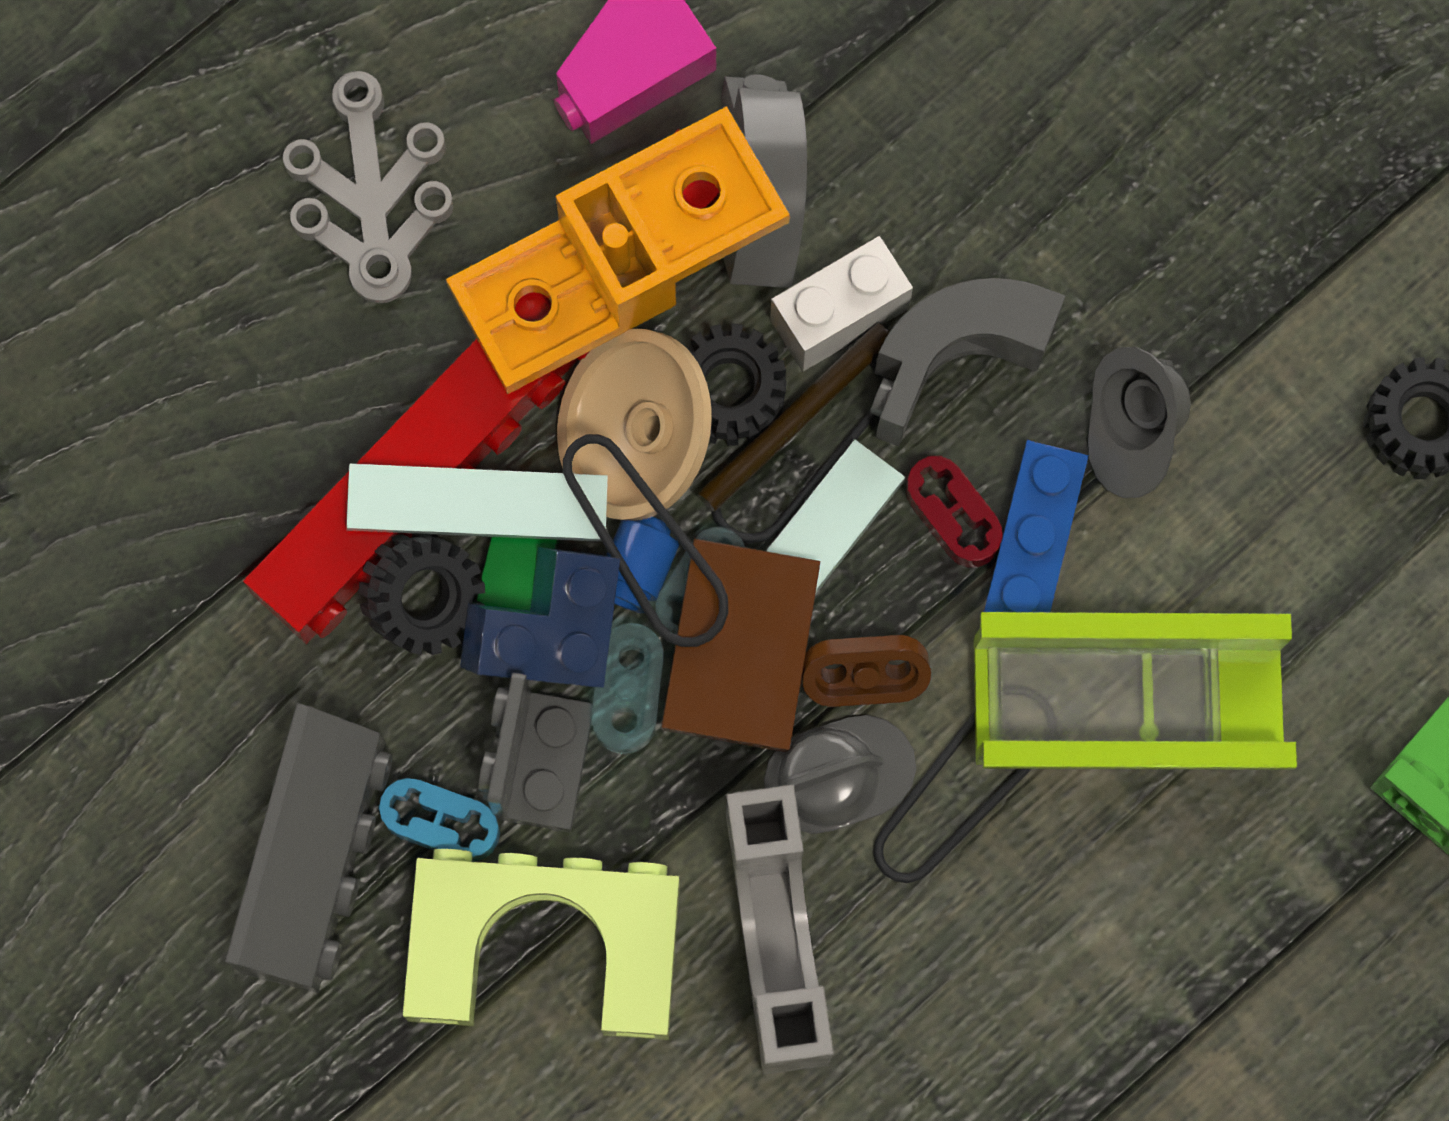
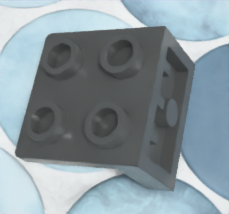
M519 673L512 674L509 689L498 688L491 726L496 727V737L499 738L497 753L485 752L479 778V790L483 791V800L488 802L497 820L571 833L595 713V704L531 693L527 676Z

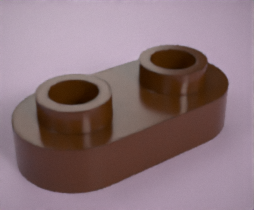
M905 635L830 639L819 642L805 653L802 671L803 687L806 694L814 702L829 707L907 702L920 696L927 689L931 680V668L926 648L918 640ZM889 661H905L904 663L899 665L888 664ZM833 664H842L840 667L836 669L825 668L826 666Z

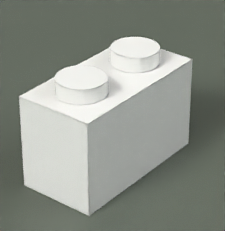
M878 236L772 298L770 321L804 372L860 339L876 323L884 325L909 310L913 287L881 237Z

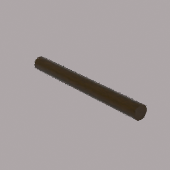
M879 323L870 328L697 494L700 500L711 511L716 512L878 356L889 334L887 329Z

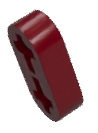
M928 456L919 460L911 468L906 483V497L912 509L954 562L967 568L981 567L989 563L996 556L1002 540V526L997 516L953 461L942 456ZM929 473L935 480L943 476L949 479L945 494L953 505L952 507L947 509L935 494L929 495L927 498L920 494L925 482L923 475ZM960 514L972 529H977L980 526H984L988 532L983 540L985 549L979 551L973 544L962 548L958 544L963 530L955 517Z

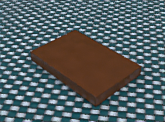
M694 539L693 545L721 580L728 595L729 613L723 629L711 641L698 647H680L675 645L661 730L788 753L821 561ZM691 557L677 635L680 637H697L706 633L715 624L719 613V598L716 591Z

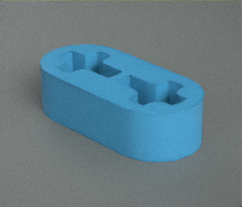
M410 778L395 781L386 788L381 796L379 806L381 819L392 834L403 840L431 850L457 849L470 851L473 853L472 862L483 860L493 853L499 842L500 829L496 816L493 815L488 806L474 799L421 780ZM411 793H417L420 795L419 803L421 807L435 813V820L432 823L418 817H413L408 826L400 825L401 816L393 809V804L396 800L407 801ZM472 814L479 815V824L488 834L484 841L473 839L469 848L460 846L461 837L455 830L443 827L446 818L460 823H467Z

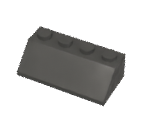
M296 704L225 960L226 963L243 975L319 993L322 979L333 980L342 949V943L333 940L340 915L346 917L351 915L358 892L359 879L350 877L357 852L363 854L368 852L375 829L376 816L367 814L374 790L384 791L392 766L393 754L384 752L386 742L380 733L310 706Z

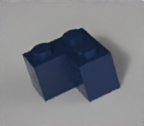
M538 547L530 610L468 604L460 668L478 675L512 678L513 673L526 675L527 680L604 688L620 559L601 554Z

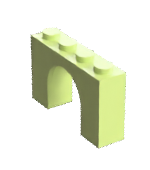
M434 849L433 859L417 858L403 1017L408 1022L474 1026L479 958L482 945L490 929L502 916L518 906L537 901H552L566 904L583 913L596 926L604 940L607 959L601 1028L603 1035L669 1040L680 881L679 876H667L666 865L633 862L628 864V873L602 871V861L565 858L563 860V868L538 867V857L516 853L499 854L498 864L472 862V852L457 849Z

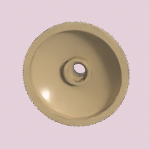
M629 329L625 333L591 350L580 361L571 375L560 405L557 442L562 468L566 450L576 439L586 434H600L610 438L621 449L666 509L677 502L690 487L700 470L708 448L711 431L709 390L704 374L694 356L673 337L646 329ZM587 444L575 453L572 461V471L574 474L608 475L606 517L636 521L657 515V512L606 447L599 444Z

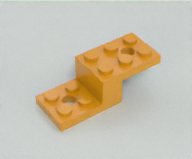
M726 106L557 194L555 197L558 221L447 278L446 281L449 290L507 394L625 333L627 330L676 306V282L788 224L790 214ZM697 180L709 181L719 190V199L711 207L704 209L694 208L687 204L682 196L686 186ZM532 292L545 295L552 303L548 315L542 320L535 322L526 321L515 312L518 300L525 294Z

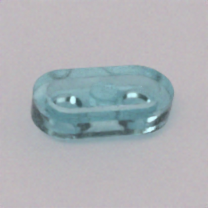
M636 623L622 624L611 630L604 688L595 687L592 725L595 736L605 748L620 754L634 753L644 748L653 738L657 725L664 660L663 648L659 638L652 630ZM630 649L639 651L644 657L642 665L633 670L624 668L619 662L620 656ZM621 712L633 714L637 719L635 728L627 733L617 731L612 725L613 719L617 714Z

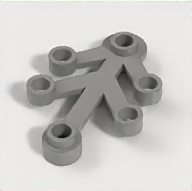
M354 71L343 75L336 82L332 96L339 117L349 124L356 184L325 163L321 158L318 147L309 140L299 139L291 142L284 150L283 162L288 174L294 180L309 182L360 219L364 243L331 223L324 204L314 198H305L298 201L291 210L290 220L294 231L299 237L309 241H317L350 265L349 278L358 295L370 302L386 303L397 299L407 290L412 278V268L408 259L436 223H441L450 217L453 211L451 192L445 184L438 181H429L422 184L417 189L414 197L416 210L390 239L386 217L425 168L438 162L443 157L446 145L443 133L436 125L428 122L415 125L407 135L408 149L381 181L374 121L383 111L384 97L379 82L372 75L362 71ZM355 86H362L368 90L367 96L359 102L348 100L346 98L347 92ZM423 136H432L438 141L436 147L428 152L419 151L415 148V144ZM300 153H309L314 157L312 164L304 169L295 168L292 165V161ZM432 194H439L445 198V203L440 209L430 211L423 207L426 197ZM315 211L321 215L320 222L312 228H305L299 224L301 216L306 212ZM383 261L390 264V273L384 278L376 279L368 274L369 268L376 262Z

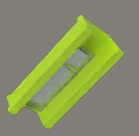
M981 612L980 628L974 637L976 765H983V769L1295 770L1297 768L1296 742H1284L1280 650L1292 640L1291 614Z

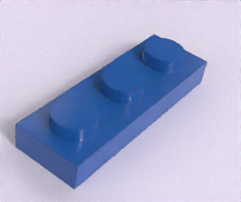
M1027 440L984 612L1051 611L1089 455Z

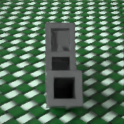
M754 74L746 78L725 76L721 93L723 108L727 106L790 214L788 224L723 257L730 284L791 288L802 238L807 186L806 126L800 92H788L785 81H777L765 75Z
M988 278L960 282L945 287L918 302L895 324L878 354L875 374L889 379L883 378L870 412L880 417L876 438L898 447L900 446L925 383L939 367L953 359L967 355H989L1037 372L1066 296L1028 282Z

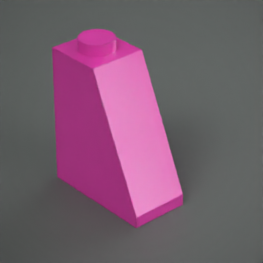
M608 0L557 71L559 96L553 99L554 104L567 127L572 132L580 127L589 142L593 144L716 71V47L685 0Z

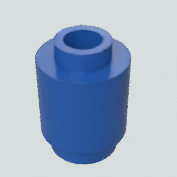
M651 517L636 521L621 520L613 542L648 601H657L680 544L670 536V529L660 519ZM619 571L615 605L633 612L644 613Z

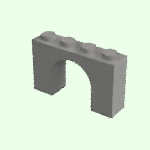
M794 785L727 794L726 820L763 1075L828 1066L833 1056L824 987L818 984L810 939L802 877L803 846Z

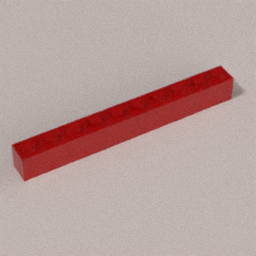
M697 180L686 186L682 196L690 206L704 209L711 207L717 202L720 192L713 183L706 180ZM532 292L525 294L518 300L515 312L520 318L535 322L542 320L548 315L552 303L545 295ZM476 338L356 464L475 469L491 451L498 455L514 442L522 430V426L519 424L520 420L535 405L539 409L549 405L565 385V380L562 376L578 360L584 359L589 352L507 394ZM349 471L243 580L251 595L306 645L316 634L320 638L329 635L347 614V609L344 605L359 590V582L370 583L371 575L362 571L366 562L369 561L377 565L381 560L374 551L381 544L393 548L395 545L392 537L403 534L412 538V533L346 530Z

